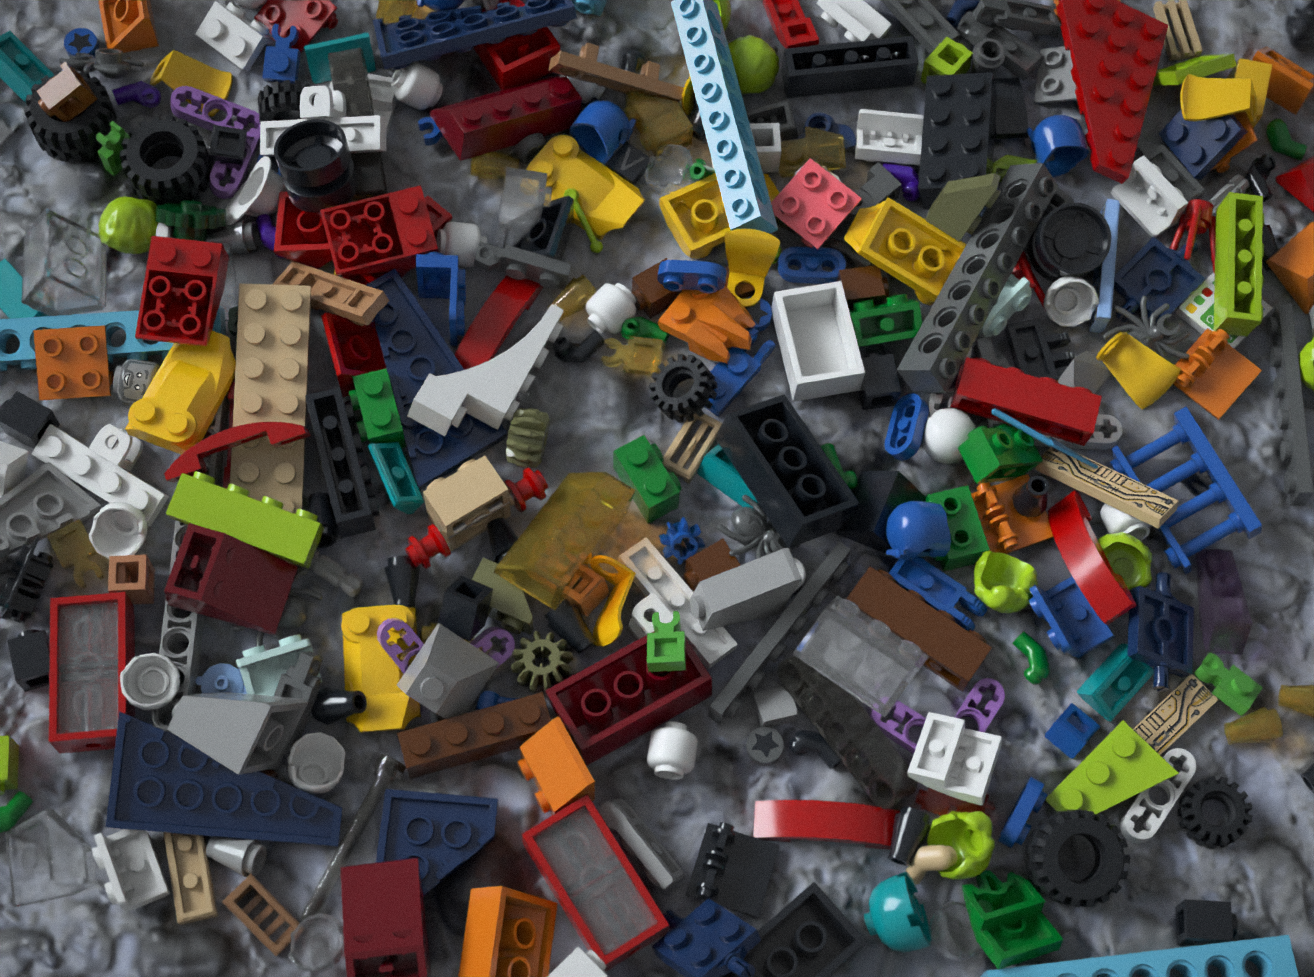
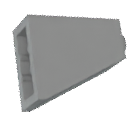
M789 548L780 549L700 581L690 598V610L693 617L698 618L702 631L780 614L802 580Z

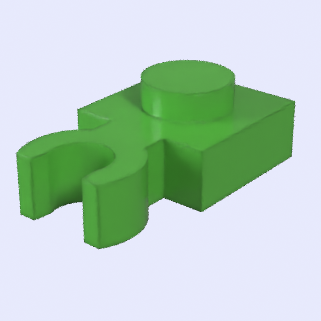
M111 121L109 123L111 126L109 134L104 136L99 132L96 135V139L102 144L98 154L104 168L115 176L123 169L120 159V150H123L121 144L124 138L130 139V136L117 123Z
M673 611V620L669 623L660 622L659 612H654L652 623L655 633H647L648 672L686 670L685 631H680L681 620L679 612Z
M1210 652L1202 660V664L1196 669L1194 675L1202 682L1213 684L1216 688L1212 694L1242 716L1249 710L1263 687L1235 665H1232L1229 669L1225 668L1222 660Z

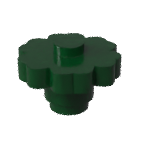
M187 200L181 201V203L157 205L156 222L173 226V238L207 242L208 228L215 229L218 226H226L227 212L224 209H217L215 206L203 205L199 201Z

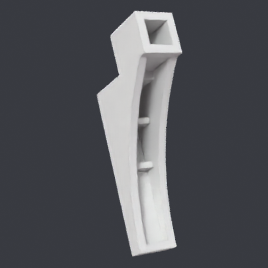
M551 304L542 319L524 338L507 351L489 361L447 375L434 376L429 373L415 396L407 416L443 436H446L451 425L458 428L466 413L498 430L504 418L511 421L514 412L519 407L520 402L515 400L518 393L520 392L525 395L535 378V376L530 374L532 368L535 366L540 369L549 353V350L544 348L548 341L554 343L564 326L558 323L564 310Z

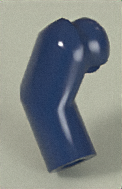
M956 0L946 20L954 28H958L962 17L970 10H975L980 0Z

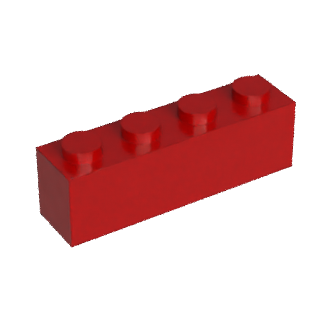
M966 357L958 374L950 407L1008 424L992 414V409L996 408L1041 434L1085 446L1094 433L1102 396L1093 394L1091 390L1084 387L1073 388L1059 384L1053 378L1031 376L1018 368L996 366L984 358Z

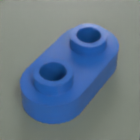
M789 247L780 254L777 269L779 275L791 283L825 284L837 281L838 272L845 269L846 261L842 253L832 248H819L817 250L815 247ZM795 265L799 267V270H791L789 266ZM830 267L833 271L826 272L822 268Z
M665 260L659 265L657 280L669 291L677 292L687 289L712 294L725 287L727 270L713 262Z
M915 393L906 394L897 401L893 408L884 446L885 450L899 461H904L914 456L921 445L929 414V405L919 395Z
M1030 776L998 837V842L1009 848H1012L1015 843L1023 844L1031 829V825L1026 823L1031 811L1038 813L1047 797V793L1042 791L1044 783Z

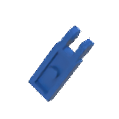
M755 328L748 330L752 339L751 345L756 341L759 331ZM766 341L757 351L754 358L746 353V349L732 347L729 350L730 358L728 363L718 362L710 371L717 383V389H713L717 393L716 399L709 398V401L713 404L708 409L710 412L719 417L761 370V365L776 346L773 341Z
M917 556L916 559L909 560L899 559L889 572L895 579L896 584L907 591L913 590L919 593L925 599L926 604L937 611L943 610L949 613L956 620V624L967 631H973L976 625L969 617H966L965 614L954 608L958 601L964 609L975 614V616L982 617L987 611L986 605L966 591L967 588L921 557Z

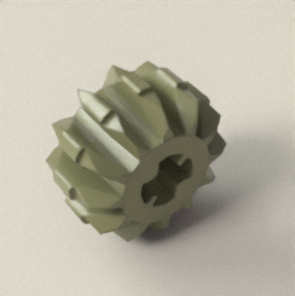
M519 408L514 412L506 442L505 452L508 463L516 464V466L523 468H536L542 463L550 426L548 413L533 408Z
M538 631L533 632V642L522 637L520 639L522 649H514L512 651V657L516 661L511 664V670L513 673L519 674L517 682L520 686L530 682L529 688L532 693L538 690L539 685H544L545 691L551 688L552 682L556 685L564 681L562 676H570L572 674V667L568 663L573 660L572 652L564 651L567 647V642L564 639L554 643L555 637L552 632L547 634L546 639H541ZM542 658V661L547 658L549 665L543 667L542 663H540V667H537L535 660Z

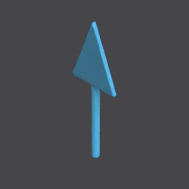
M996 408L992 409L991 412L994 416L1017 429H1021L1024 433L1047 446L1053 447L1095 469L1098 468L1096 464L1054 438L1042 435Z

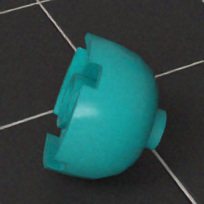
M907 871L880 882L870 895V912L864 914V920L870 935L878 934L885 946L899 952H910L931 946L930 942L932 941V934L924 905L919 904L914 894L918 892L917 887Z

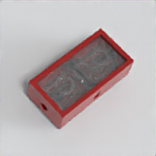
M126 592L50 598L49 743L59 754L115 749L119 711L135 717V706L131 705L122 694L120 684L121 671L135 657L134 605Z
M585 795L522 834L523 845L587 950H592L607 966L604 969L605 972L668 933V922L588 795Z

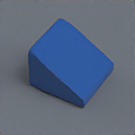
M1071 703L1045 733V737L1069 758L1073 759L1101 726Z

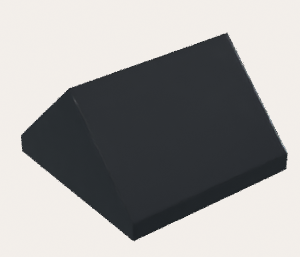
M566 196L524 208L511 246L561 261L574 225V199Z
M861 471L857 480V486L852 491L860 504L846 527L837 530L835 534L886 554V550L891 549L886 535L889 515L898 505L905 502H925L926 496L899 471Z

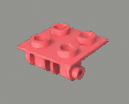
M810 158L771 202L774 216L801 236V241L807 247H815L818 250L862 198Z

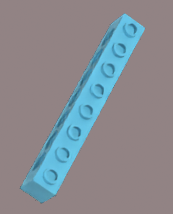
M674 0L671 2L730 230L756 229L767 233L777 231L776 219L718 6L713 0Z
M219 305L212 331L226 335L225 309ZM139 310L0 319V372L7 371V365L21 364V369L24 370L37 369L33 330L105 325L108 364H113V358L127 357V360L148 361V356L162 355V360H164L174 343L159 341L156 344L149 345L146 340L136 339L135 333ZM117 330H124L126 341L119 347H113L111 344L112 334ZM12 337H18L20 341L19 349L13 354H8L6 351L7 341Z
M1289 935L1011 967L999 970L994 969L985 971L980 977H1132L1133 974H1139L1142 977H1170L1171 969L1179 971L1183 977H1209L1207 972L1208 965L1217 967L1222 977H1251L1245 969L1246 960L1253 962L1259 970L1258 977H1299L1290 937Z

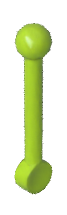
M573 188L567 189L564 197L570 196L574 199V209L591 242L590 250L593 253H600L603 249V244L596 239L577 200L579 197L578 191Z

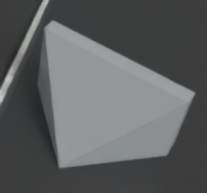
M1085 351L1072 360L1059 378L1058 383L1073 388L1084 387L1095 394L1112 373L1102 361H1098L1094 355Z

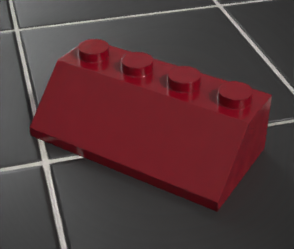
M567 76L545 77L430 110V116L458 159L463 161L516 145L522 139L534 133H542L543 136L570 129L579 115L582 97Z
M646 635L545 690L556 716L560 717L585 765L588 766L711 697L712 678L687 639L686 670L648 672Z

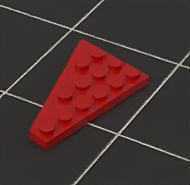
M1058 0L1059 4L1056 6L1057 14L1062 22L1061 31L1065 49L1070 50L1073 68L1070 71L1072 80L1076 84L1075 93L1080 115H1084L1088 133L1085 137L1087 145L1091 150L1090 159L1093 171L1123 184L1130 175L1168 24L1118 0Z

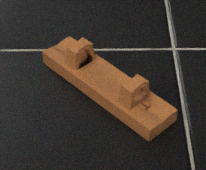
M586 43V45L581 47L579 56L560 51L550 60L548 71L594 83L601 87L669 107L682 99L683 87L658 80L660 64L648 61L642 65L640 74L597 62L599 46L591 43Z
M292 261L273 283V285L311 286V309H322L350 319L359 326H368L376 314L389 302L384 291Z

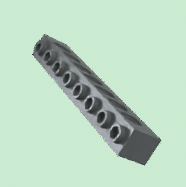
M1044 163L1010 165L998 187V190L1001 192L990 209L986 208L979 225L971 235L897 368V371L913 392L947 393L1058 188L1057 183Z

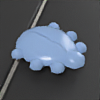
M218 663L209 667L202 676H198L195 680L196 684L201 686V694L215 692L247 694L240 669L231 664Z

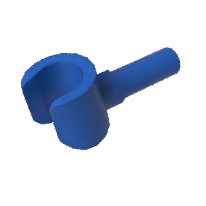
M484 691L479 696L475 711L519 698H505L493 691Z

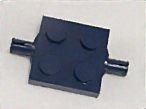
M1153 237L1114 276V290L1127 301L1121 308L1126 309L1131 314H1134L1136 311L1141 312V297L1147 296L1148 318L1165 303L1169 304V309L1164 311L1156 319V322L1162 315H1173L1206 279L1192 268L1188 260L1184 259L1186 243L1176 251L1166 247ZM1197 243L1194 244L1191 256L1199 250ZM1115 312L1116 317L1120 319L1122 314ZM1123 315L1121 322H1127L1128 318Z
M1167 572L1156 574V591L1142 586L1130 589L1136 606L1129 610L1127 657L1148 664L1154 670L1153 690L1158 692L1169 690V673L1181 678L1193 674L1194 608L1181 603L1172 596V575Z
M711 899L704 901L686 918H681L672 910H667V915L663 913L671 930L658 940L652 948L657 958L684 977H721L729 972H733L739 977L754 976L755 967L743 959L747 952L761 941L756 928Z

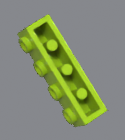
M1229 192L1216 209L1215 332L1218 329H1223L1229 335L1247 337L1262 322V289L1264 284V276L1262 274V259L1264 255L1262 229L1265 220L1263 196Z
M197 471L194 472L193 477L184 473L181 474L165 513L171 519L187 525L190 523L228 534L275 557L309 569L324 531L321 523L316 522L318 519L317 515L302 509H297L296 514L282 509L284 506L282 502L263 496L262 501H258L248 497L250 491L233 484H229L227 489L214 485L215 478Z

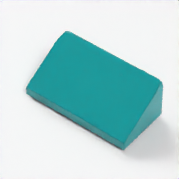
M8 31L0 36V78L25 102L27 95L33 94L31 88L34 84L40 85L42 83L41 78L46 75L49 78L55 75L11 31Z
M369 33L304 46L314 84L331 81L336 68L363 73L376 70Z
M5 258L0 261V309L9 319L51 315L45 302Z
M399 443L369 444V451L393 507L406 514H413L424 503V500Z
M720 444L704 456L697 474L742 507L753 508L742 500V496L747 495L755 502L757 500Z
M1124 643L1119 644L1077 690L1078 695L1087 704L1110 722L1154 674V670L1148 664L1127 657L1128 644Z

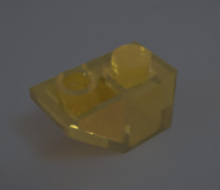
M636 91L626 93V107L623 111L629 121L633 118L637 120L635 126L640 133L641 143L647 151H652L657 160L692 144L693 126L676 101Z

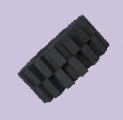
M284 80V84L280 85L276 81L272 83L273 87L266 85L263 87L264 91L260 90L258 93L260 124L261 121L303 119L300 118L301 92L304 87H309L310 85L305 83L301 86V81L295 80L294 84H290V80ZM315 95L312 98V104H314Z
M678 354V361L672 356L667 358L669 364L665 367L661 363L658 366L661 372L659 374L653 372L651 376L655 381L649 383V389L652 391L650 393L651 399L671 420L675 418L677 422H683L684 417L688 422L693 421V414L695 413L699 417L703 416L705 413L701 409L704 406L710 409L713 404L709 401V398L716 399L717 393L713 390L717 389L715 377L704 363L693 355L689 354L687 358L684 354ZM687 379L694 380L693 386L685 395L677 398L673 397L675 388L682 381Z
M1209 776L1205 780L1197 781L1181 797L1179 804L1182 806L1178 809V816H1182L1183 819L1179 824L1181 829L1184 827L1188 828L1189 832L1185 835L1189 839L1193 836L1197 838L1195 844L1203 846L1206 843L1209 849H1215L1218 846L1223 848L1235 842L1248 830L1249 827L1247 825L1252 822L1253 816L1248 815V812L1252 810L1251 802L1245 803L1244 799L1248 795L1245 791L1239 793L1236 790L1240 786L1236 782L1229 785L1227 784L1228 778L1221 777L1216 780L1215 776ZM1215 799L1224 804L1228 811V819L1224 825L1214 826L1204 819L1201 811L1204 801Z

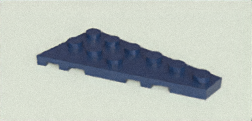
M528 0L525 6L521 7L510 5V2L498 3L497 9L482 11L481 6L431 12L426 16V19L420 20L412 18V15H404L399 17V22L385 24L383 18L373 19L372 21L384 69L392 68L397 70L409 66L410 63L419 60L433 61L439 59L442 54L449 52H467L473 49L474 46L483 43L497 44L504 41L506 37L513 35H531L537 32L538 29L547 26L561 27L568 24L570 20L577 19L572 0Z
M394 268L368 283L367 286L384 291L389 299L384 308L376 314L374 323L399 413L414 477L420 491L434 480L445 476L466 461L473 459L506 439L508 433L502 424L497 430L466 413L458 428L451 425L446 436H443L407 416L415 396L429 373L434 376H441L462 371L464 368Z
M119 711L106 828L339 846L343 807L300 790L260 771L238 775L177 735Z

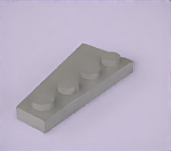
M50 462L46 463L0 498V558L22 549L24 544L31 545L36 536L40 537V541L95 516L100 511L101 505Z

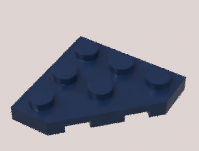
M385 789L376 862L418 858L423 897L426 896L495 839L498 798Z

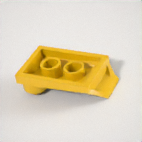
M558 135L550 139L529 163L520 181V189L542 203L564 197L567 189H576L579 193L577 200L595 237L599 240H602L607 232L623 228L645 201L640 193V189L580 150L577 141L568 135ZM574 209V224L584 229Z
M716 173L659 198V205L666 224L685 255L695 259L704 258L711 253L713 247L725 242V233L731 230ZM763 173L770 201L772 202L779 194V191L770 176Z
M889 197L875 206L860 208L844 237V240L859 255L914 289L917 298L929 306L934 304L966 246L964 242L957 241Z
M212 331L207 347L174 343L143 398L134 402L128 412L129 423L125 428L128 435L181 455L202 441L235 379L236 360L231 350L230 338Z
M403 605L358 607L342 613L341 628L343 632L345 690L361 691L367 700L365 711L347 717L346 721L347 723H353L360 733L405 729L413 718L421 717L420 703L406 695L397 686V683L404 674L377 640L378 627L389 618L401 619L417 635L415 608ZM393 627L388 630L390 638L386 641L387 644L390 641H394L404 652L409 646L400 637L403 628L398 631ZM417 654L413 655L409 659L408 667L410 666V664L412 663Z

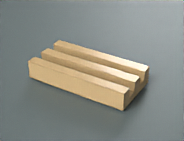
M1168 0L1166 4H1162V1L1155 2L1153 11L1156 19L1168 24L1164 46L1169 61L1199 57L1203 50L1187 0H1179L1177 3L1174 0ZM1166 13H1169L1174 27V35L1175 38L1178 40L1179 47L1181 50L1180 52H1177V48L1172 36V32L1167 20Z
M695 413L693 414V421L688 422L686 420L663 457L664 462L662 464L665 469L673 472L677 478L681 476L688 484L691 483L704 456L715 444L716 436L722 425L720 421L706 414L699 417ZM697 419L702 421L677 464L672 462V459ZM709 426L713 427L688 470L685 469L684 466Z

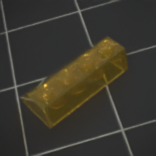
M607 472L568 473L497 565L494 573L556 611L589 566L592 558L597 555L627 514L636 490Z

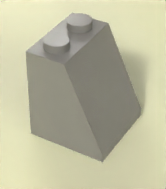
M232 692L185 695L174 706L172 710L173 718L167 730L238 775L269 770L278 767L308 702L302 698Z

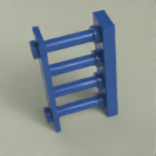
M1187 406L1174 413L1176 425L1172 426V431L1126 457L1118 445L1111 448L1114 460L1110 461L1114 471L1140 482L1133 468L1178 443L1182 445L1188 443L1194 452L1190 456L1191 460L1146 484L1159 492H1163L1197 472L1200 474L1206 472L1212 481V484L1209 485V490L1178 506L1177 510L1158 529L1169 547L1164 550L1168 560L1174 569L1181 567L1185 575L1192 571L1188 557L1235 531L1238 534L1244 532L1248 539L1262 532V524ZM1215 502L1219 504L1222 502L1226 503L1231 511V514L1227 515V520L1182 545L1178 544L1169 529L1170 527Z

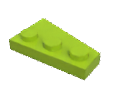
M1122 721L1046 797L1045 801L1056 812L1087 810L1097 815L1179 773L1126 722Z

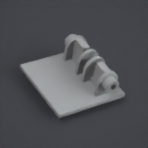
M1065 46L1040 49V54L1043 55L1044 59L1038 67L1034 104L1074 100L1077 102L1076 84L1072 80L1070 71L1073 68L1070 50H1066Z

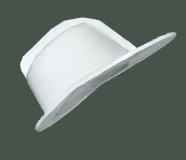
M265 156L257 162L247 180L228 203L225 209L227 212L226 226L236 223L244 214L258 217L262 214L270 215L277 211L279 192L286 191L283 178L271 169L269 157Z

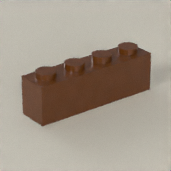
M871 566L846 598L842 609L844 613L962 692L992 649L991 646L986 644L987 641L982 635L972 630H965L956 624V620L949 613L943 610H935L926 604L925 599L919 593L913 590H905L896 584L895 579L889 573L883 570L877 571Z
M543 692L398 732L397 735L409 778L413 779L519 749L522 744L550 722L551 719Z

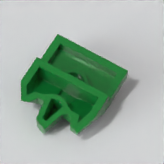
M984 870L976 877L978 888L972 884L962 885V892L975 939L998 970L1060 950L1064 939L1041 912L1046 901L1027 879L1009 872L1006 882L1002 883L990 870Z

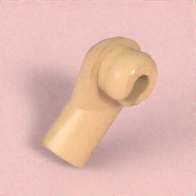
M923 846L917 850L905 872L907 871L915 884H920L927 871L946 870L954 866L957 862V852L951 846Z

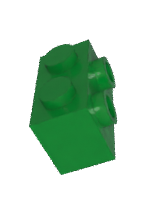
M907 294L886 297L887 303L874 305L873 300L853 303V309H849L858 347L914 338L922 325L919 301L907 299Z
M387 368L353 376L355 389L350 390L349 395L353 410H361L363 420L357 422L361 442L369 441V444L398 442L401 448H405L404 433Z
M1003 424L996 428H987V426L975 428L967 435L969 439L957 447L976 484L1011 480L1026 475L1043 462L1034 445L1033 437L1024 433L1021 429L1008 426V424Z
M645 435L613 451V468L649 524L678 508L682 487L677 476L673 472L668 473L663 466L664 458L655 443L650 445Z
M969 486L927 495L925 502L938 503L944 508L947 514V523L951 537L950 550L946 556L933 557L934 560L940 561L943 572L974 565L983 552L990 551Z

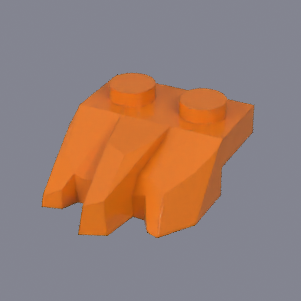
M727 287L712 294L703 293L699 290L683 289L658 320L659 329L687 342L689 351L708 360L728 363L730 358L729 351L727 350L729 347L750 350L752 339L749 332L744 328H752L756 325L747 309Z

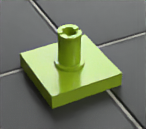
M1234 53L1202 55L1158 69L1153 86L1183 84L1185 77L1189 74L1203 78L1236 67Z

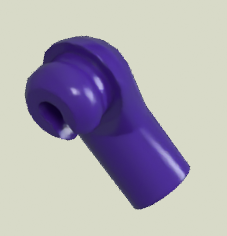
M143 81L112 90L118 106L135 101L145 107L154 108L161 102L159 90Z
M883 164V167L901 183L904 199L916 201L920 194L918 190L919 176L915 169L909 166Z
M262 214L256 219L262 244L274 251L276 227L270 215Z

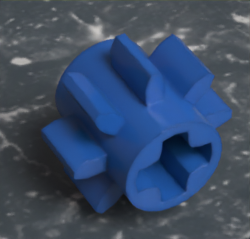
M682 517L680 522L674 524L668 521L666 534L659 535L661 544L666 545L662 550L665 558L674 555L679 565L683 563V560L695 555L698 548L705 547L703 539L697 537L702 532L699 525L695 524L690 527L685 517Z

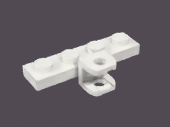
M327 86L303 88L300 96V118L303 119L261 121L260 155L266 157H275L274 145L282 132L294 124L313 119L331 121L340 126L345 133L350 153L386 152L387 118L381 115L346 117L345 95L338 90L331 91ZM315 95L314 104H312V98Z
M50 424L32 452L33 456L45 463L50 462L64 475L107 502H126L140 509L150 527L169 498L167 494L129 472L141 455L143 442L136 437L128 435L125 430L118 429L111 424L105 425L98 432L90 446L85 445L60 428Z
M647 537L618 556V562L636 573L633 582L646 596L634 607L631 614L632 618L628 624V629L637 640L646 636L647 633L654 631L652 623L654 612H659L660 622L669 623L673 620V611H678L681 620V631H685V638L707 669L736 649L737 642L723 626L702 631L698 618H694L690 610V598L694 592Z

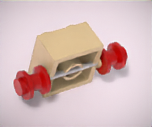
M486 456L478 460H468L459 467L458 472L447 478L440 477L428 485L427 490L423 491L428 519L432 524L428 526V535L420 540L414 536L407 538L410 546L406 547L405 551L415 567L421 564L424 569H428L431 567L430 558L439 553L444 557L450 556L451 551L485 532L490 521L496 518L506 519L510 517V506L514 505L522 513L527 509L526 501L533 497L540 501L545 499V490L548 489V484L539 470L533 472L529 467L523 470V479L514 483L509 479L503 482Z

